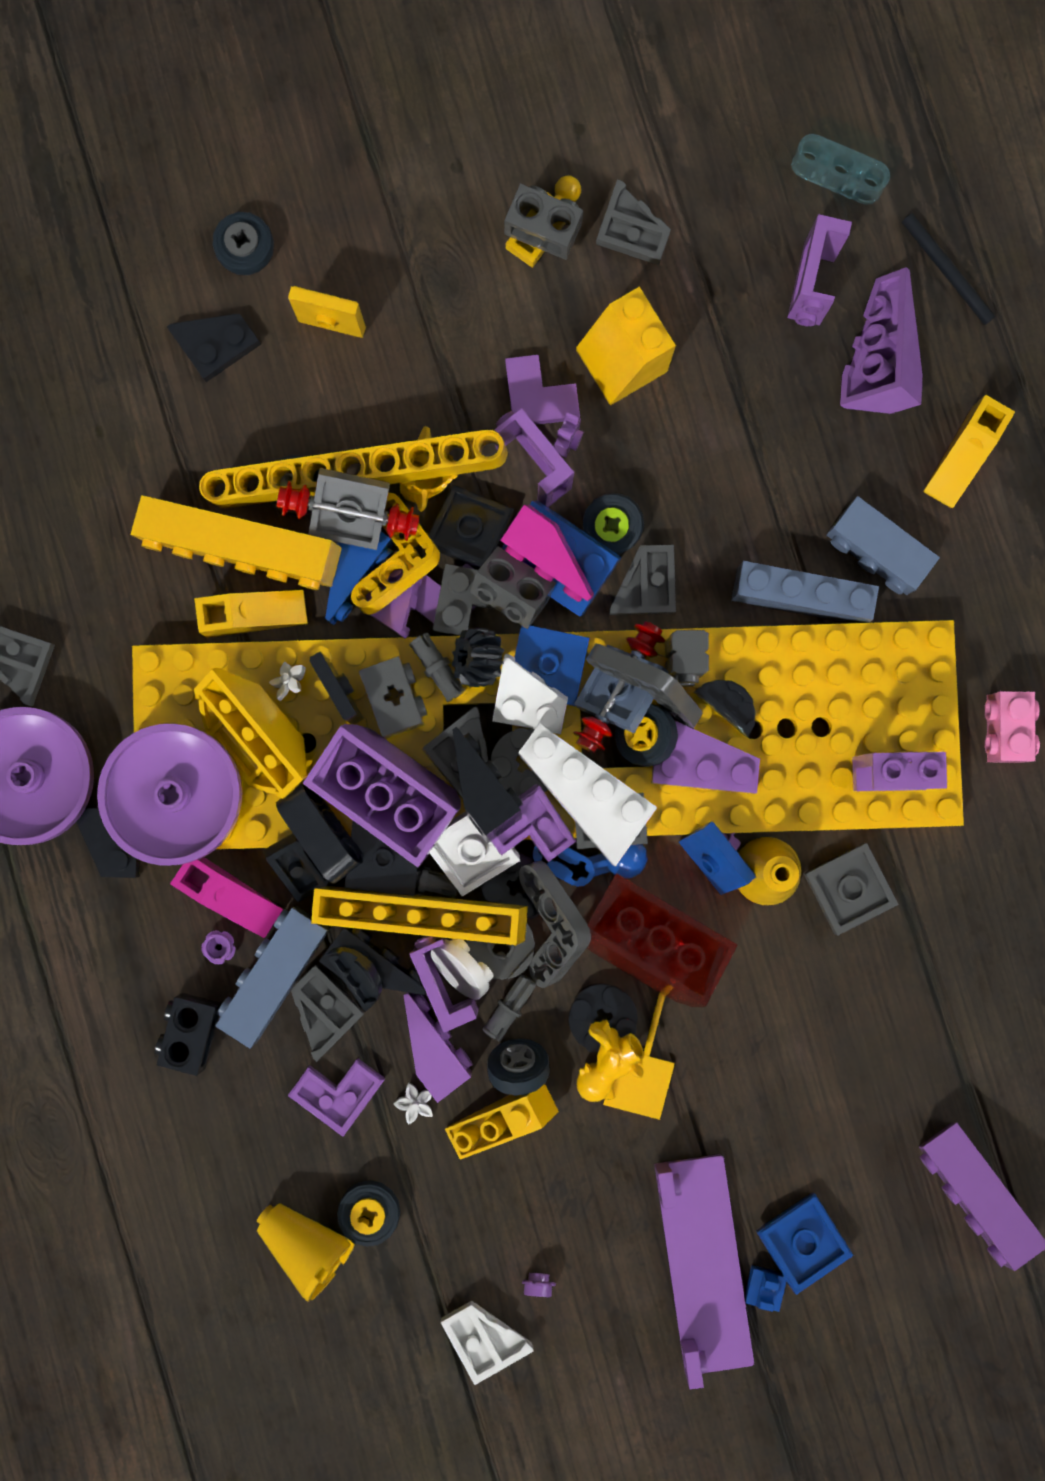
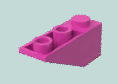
M523 505L500 540L508 545L505 551L521 562L525 558L536 565L534 571L544 579L551 582L555 578L564 584L563 591L576 601L580 602L582 598L587 601L591 600L594 593L559 525L531 505Z
M205 857L183 864L170 883L198 903L263 938H266L277 918L284 910Z

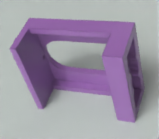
M818 214L804 242L787 318L794 319L797 324L802 326L821 324L832 306L835 296L813 291L820 259L831 262L835 261L849 236L852 222Z
M522 408L515 414L512 411L506 413L497 421V428L494 431L499 433L505 445H508L516 438L547 476L538 483L537 499L539 502L549 507L572 489L573 470ZM495 443V447L498 450L499 445Z
M946 752L870 753L852 757L853 791H908L947 788Z
M423 936L415 942L416 947L410 952V957L441 1028L445 1033L476 1019L479 1008L476 1001L471 998L455 1005L452 1004L429 952L444 945L445 939L448 938Z

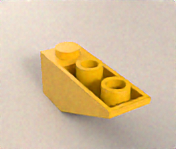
M984 395L972 406L923 492L946 506L953 508L999 441L1015 411Z
M304 590L230 593L194 598L198 631L207 638L308 624Z
M544 1084L537 1091L527 1095H508L447 1126L445 1131L461 1160L542 1129L559 1111Z

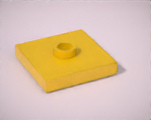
M291 286L288 299L298 322L363 338L366 326L358 302Z

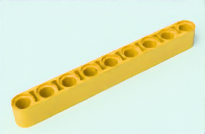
M481 430L213 470L207 472L201 478L199 489L201 495L220 508H232L277 501L280 480L287 473L293 474L291 481L293 489L300 490L306 484L310 491V496H314L317 482H314L313 477L320 468L347 473V469L351 464L360 463L361 469L356 476L396 484L496 469L505 463L508 451L499 433L493 430ZM489 443L498 444L499 449L496 454L490 457L482 455L485 445ZM455 448L464 449V455L459 461L451 462L448 460L451 450ZM421 453H428L430 456L427 464L421 467L414 466L416 456ZM387 458H394V467L390 471L382 472L380 470L382 462ZM253 478H258V487L254 491L248 492L247 485L249 481ZM220 483H225L223 494L215 497L214 490L216 486Z

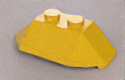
M218 667L213 668L194 688L195 697L199 699V710L205 732L215 738L228 751L237 766L239 774L249 786L267 793L276 794L277 797L282 799L287 797L307 777L303 736L259 684Z

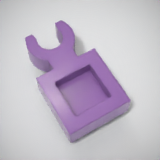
M569 412L565 415L561 429L559 428L558 438L554 446L560 456L565 458L570 449L577 450L584 434L583 431L579 430L580 417Z

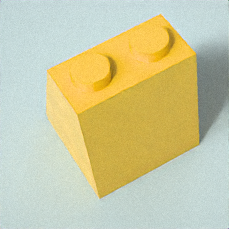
M638 287L608 305L578 344L576 350L611 406L668 371L676 345L643 291Z

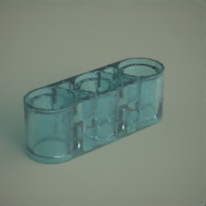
M809 134L801 139L792 159V169L799 177L866 205L878 201L890 180V171L881 161L816 134ZM803 153L814 155L816 160L807 159ZM834 166L844 168L847 173H839ZM865 179L873 180L877 186L868 185Z

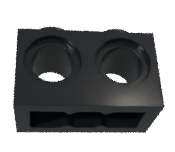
M186 993L176 996L174 1001L170 1000L164 1014V1020L168 1021L165 1034H160L155 1047V1054L159 1055L157 1066L195 1076L203 1072L214 1037L215 1025L219 1018V1015L216 1013L222 1003ZM187 1007L197 1012L198 1022L196 1025L189 1024L185 1020L184 1011ZM176 1042H183L188 1046V1058H182L177 1055L175 1051Z

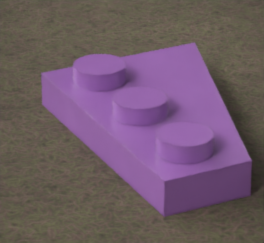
M675 721L678 732L676 747L669 758L658 765H653L652 784L757 793L760 758Z

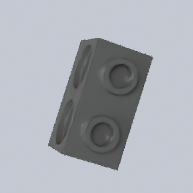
M520 184L504 220V234L567 260L582 225L583 209L579 208L575 202L563 198L559 200L549 196L545 190L538 186L531 185L528 187ZM525 209H534L537 214L533 217H526L521 212ZM562 221L569 227L564 230H557L552 225L555 222Z
M498 546L477 571L470 593L481 602L492 606L506 615L512 622L528 629L548 603L556 582L544 579L534 571V568L512 557Z

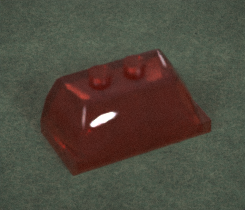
M617 873L614 875L587 923L591 933V942L587 947L588 950L673 1001L690 1007L703 1008L707 1006L738 946L736 943Z

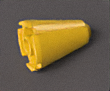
M762 837L748 842L739 850V855L756 876L748 885L738 888L747 899L760 905H775L784 902L793 895L799 886L802 870L799 857L790 845L777 838Z
M281 1203L275 1207L272 1205L267 1206L257 1219V1222L260 1224L257 1233L302 1298L307 1302L315 1299L336 1275L334 1272L340 1263L344 1265L355 1246L349 1238Z

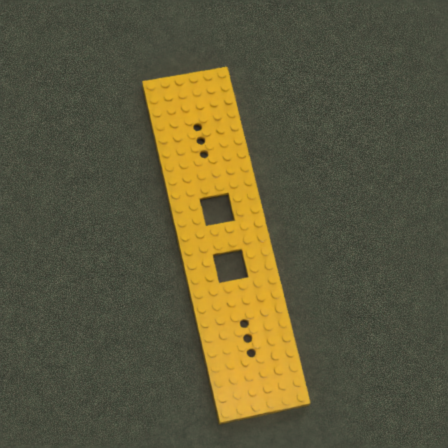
M954 620L661 629L663 631L661 636L665 641L676 630H705V632L709 633V649L705 652L709 654V671L699 678V683H695V686L683 687L703 712L694 729L760 758L757 793L652 784L653 766L603 768L635 792L644 793V798L657 807L646 823L647 836L688 835L711 821L715 823L722 833L964 826ZM636 630L564 632L589 638L578 696L595 668L586 660L595 643L606 647L610 645L631 653L632 650L626 639L627 637L635 638L638 634ZM496 634V636L501 637L500 647L504 649L502 661L505 654L515 657L519 634ZM430 636L443 658L447 657L451 662L449 666L454 673L455 667L452 666L454 655L452 652L456 648L455 640L460 638V636ZM398 637L132 646L134 733L143 728L158 724L186 725L205 732L199 710V699L195 697L194 688L213 668L218 667L259 684L301 735L312 734L315 737V749L310 753H305L308 776L339 727L344 724H350L343 720L312 667L309 657L321 651L330 659L339 675L345 674L354 689V692L350 695L364 717L363 720L354 725L372 729L382 736L359 670L399 656L403 664L409 663L416 680L415 683L410 684L414 697L421 695L428 715L422 717L423 726L392 736L386 740L451 786L422 748L444 731L443 706L495 704L500 677H496L493 685H486L485 687H469L462 684L466 691L457 698H453L452 701L447 702L432 677L427 678L424 673L426 671L425 667L409 646L417 637H407L406 639ZM656 643L654 649L658 653L657 657L645 658V660L665 668V662L668 660V658H665V643ZM286 662L291 667L296 665L306 667L304 677L299 681L301 691L294 693L289 689L288 694L281 701L276 699L279 688L272 686L269 681L281 676L280 668L282 664ZM715 680H730L744 687L754 701L755 721L761 727L759 737L749 739L693 692L703 684ZM396 688L391 689V696L387 698V701H392L395 706L400 705L399 698L404 696V692L399 693ZM653 699L651 704L660 706L657 703V701ZM567 705L561 734H554L582 753V747L576 744L578 738L573 734L574 731L581 732L580 709L576 706ZM816 718L825 719L829 725V731L824 737H818L812 732V722ZM782 719H789L795 726V732L790 738L780 736L777 731V725ZM512 725V731H514V730H516V729H518V728L531 729V728H526V727H521V726ZM649 730V738H650V739H651V731H652V730ZM946 752L947 788L908 791H853L852 757L870 753ZM520 756L516 758V761L519 763L518 770L523 773L526 769L532 771ZM240 775L242 784L240 813L231 833L216 849L268 848L292 834V831L276 807V802L281 798L277 797L276 794L267 793L249 786ZM547 790L544 792L573 837L576 838L575 820L561 806L553 794ZM462 799L460 809L454 818L465 812ZM327 802L351 837L353 820ZM528 836L523 840H530L531 838Z

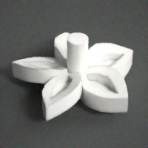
M286 662L282 664L280 668L281 676L269 681L272 686L279 688L276 699L281 701L288 694L289 689L294 693L301 691L299 681L304 677L306 667L303 665L291 667Z
M408 1082L406 1096L398 1098L393 1104L399 1110H407L406 1120L408 1125L416 1120L418 1113L425 1117H433L431 1108L426 1104L432 1095L428 1090H423L418 1094L416 1086Z

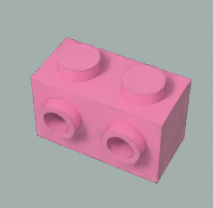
M1000 691L987 695L985 703V718L987 720L985 751L987 753V762L1024 763L1035 761V755L1038 754L1040 748L1039 737L1035 735V721L1039 717V703L1035 700V692Z

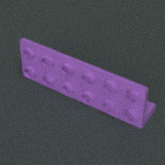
M721 1154L654 1164L684 1371L689 1389L704 1388L702 1374L754 1365L725 1163Z

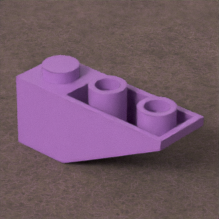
M406 992L404 1002L416 1075L438 1103L471 1078L472 1071L469 1067L473 1063L462 1048L456 1050L448 1040L452 1037L450 1031L444 1033L439 1021L435 1022L428 1011L431 1007L423 995Z

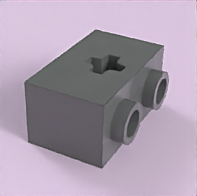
M398 656L359 670L383 738L387 739L424 725L422 717L428 714L421 695L414 697L410 684L415 683L416 680L409 663L403 664ZM394 688L399 693L404 692V696L399 698L400 705L397 706L392 701H387V698L391 696L390 690Z

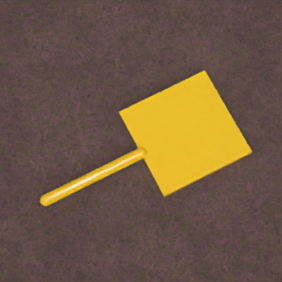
M660 992L658 995L645 1044L644 1058L642 1059L643 1065H641L644 1072L643 1077H634L629 1072L627 1075L615 1079L613 1082L615 1099H604L603 1105L660 1120L675 1064L674 1062L650 1056L665 993Z

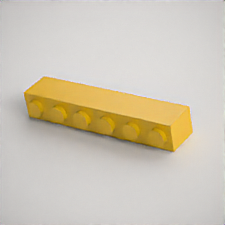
M141 495L130 534L142 540L141 546L147 549L161 552L162 547L173 549L172 554L187 559H192L193 554L204 556V562L220 567L224 566V562L236 564L234 569L253 575H255L256 569L267 572L266 577L281 582H287V578L290 577L298 579V585L314 590H319L320 585L332 587L342 550L332 540Z
M325 886L314 888L311 924L518 945L525 941L528 906L423 895H397Z

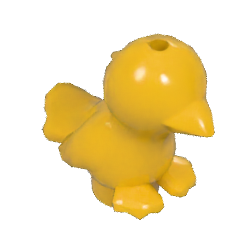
M602 1020L601 1022L592 1023L588 1030L590 1035L600 1043L597 1063H585V1066L579 1069L576 1083L580 1096L590 1102L615 1099L613 1093V1082L615 1079L623 1077L629 1072L634 1077L642 1078L644 1073L641 1067L643 1065L644 1051L638 1038L632 1033L621 1038L616 1029L610 1028L608 1020Z

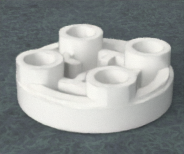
M445 939L444 945L431 950L434 964L443 977L456 990L471 999H480L489 989L488 982L494 977L492 971L483 962L477 963L468 953L470 948L464 940Z

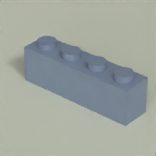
M743 561L737 568L731 601L847 623H869L874 619L879 586Z
M298 906L291 908L290 911L286 909L282 911L274 923V927L278 930L271 941L267 938L264 939L254 955L259 958L252 970L247 967L237 980L235 985L240 988L233 999L228 996L216 1013L221 1018L215 1026L249 1049L257 1044L331 929L327 925L311 924L312 915Z

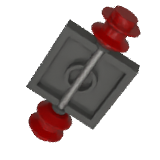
M320 468L318 473L315 496L311 495L310 499V491L306 484L300 490L293 489L291 481H288L287 487L280 486L276 506L283 508L282 516L288 510L296 511L298 519H301L307 513L309 506L312 516L308 535L377 550L382 525L385 526L387 523L386 530L390 538L396 532L403 533L405 541H408L409 535L416 536L420 516L413 514L414 507H411L408 513L400 511L398 503L390 509L389 516H387L388 511H385L389 482Z

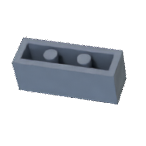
M858 496L847 506L826 534V536L832 539L831 544L837 550L845 554L851 553L859 559L858 564L864 570L871 574H875V572L886 580V586L898 594L904 593L908 595L915 591L940 559L938 555Z

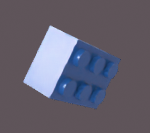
M532 501L530 503L532 507L559 525L594 593L591 600L587 601L582 598L578 602L563 591L564 584L553 578L552 581L556 582V586L551 594V598L581 617L585 614L622 557L541 502ZM504 544L502 549L505 550L508 545ZM526 558L523 560L524 563L535 569V564Z

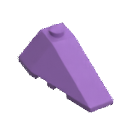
M905 267L875 280L863 315L866 318L861 336L855 337L852 347L856 350L851 365H846L842 374L840 406L843 408L892 414L921 405L923 374L910 270Z

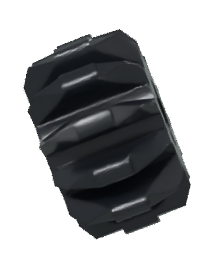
M477 627L476 629L462 630L460 638L455 640V651L452 652L454 655L452 666L455 667V678H458L461 684L468 685L469 687L493 685L496 677L501 675V664H504L502 661L504 649L500 647L501 637L496 636L494 631L487 628Z

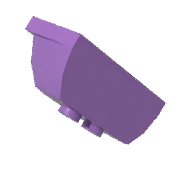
M344 724L339 727L303 782L304 785L416 867L423 863L461 806V799L455 789L372 729L353 724Z

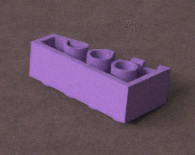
M950 1123L919 1146L924 1153L920 1156L923 1164L932 1175L936 1172L945 1183L942 1186L943 1191L954 1205L959 1203L967 1214L964 1219L977 1236L981 1234L989 1246L987 1248L988 1252L1000 1267L1006 1266L1016 1271L1045 1250V1239L958 1123Z

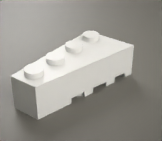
M540 723L518 753L613 866L618 864L657 809L655 805Z

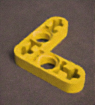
M388 493L385 511L398 503L400 511L408 513L409 509L396 494ZM419 522L416 536L410 535L408 541H405V538L400 539L399 532H396L391 539L399 548V551L354 586L351 592V600L364 614L370 615L379 612L433 570L439 563V549ZM418 544L424 549L425 553L427 554L422 559L418 552L414 549V547H416ZM403 569V575L398 581L394 583L388 581L390 574L394 570ZM382 583L386 589L382 591L378 584ZM370 593L372 598L367 602L365 596Z

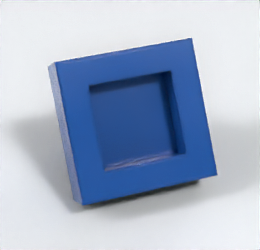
M751 1265L744 1294L745 1303L756 1306L759 1309L779 1312L787 1282L782 1273Z

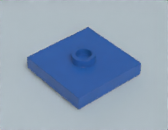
M521 626L514 657L515 662L530 673H536L544 679V682L549 687L559 690L568 697L567 705L575 707L574 703L578 696L589 638L530 626L528 629Z
M712 821L696 829L693 833L685 835L678 841L720 895L748 885L756 878L755 873Z
M815 1193L809 1194L756 1230L788 1285L796 1295L854 1256Z

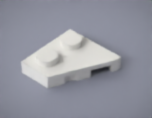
M505 654L492 721L536 729L540 723L551 732L561 734L568 697L556 688L546 685L544 679L536 673L527 671L515 662L513 656Z
M473 1301L466 1303L441 1318V1324L474 1385L534 1352L531 1341Z

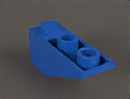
M380 532L377 550L337 542V545L342 550L332 587H330L325 616L332 625H335L338 620L343 622L352 611L351 592L354 586L394 554V551L391 550L394 544L391 538L383 532Z

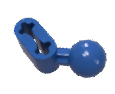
M644 844L630 845L618 864L613 866L603 853L586 857L568 847L558 857L574 865H578L580 861L586 863L585 870L589 872L587 877L580 876L578 880L572 878L573 871L565 864L557 860H551L546 864L556 877L579 887L588 884L593 877L609 872L622 879L633 878L643 871L648 857ZM535 846L533 859L534 861H542L543 855Z

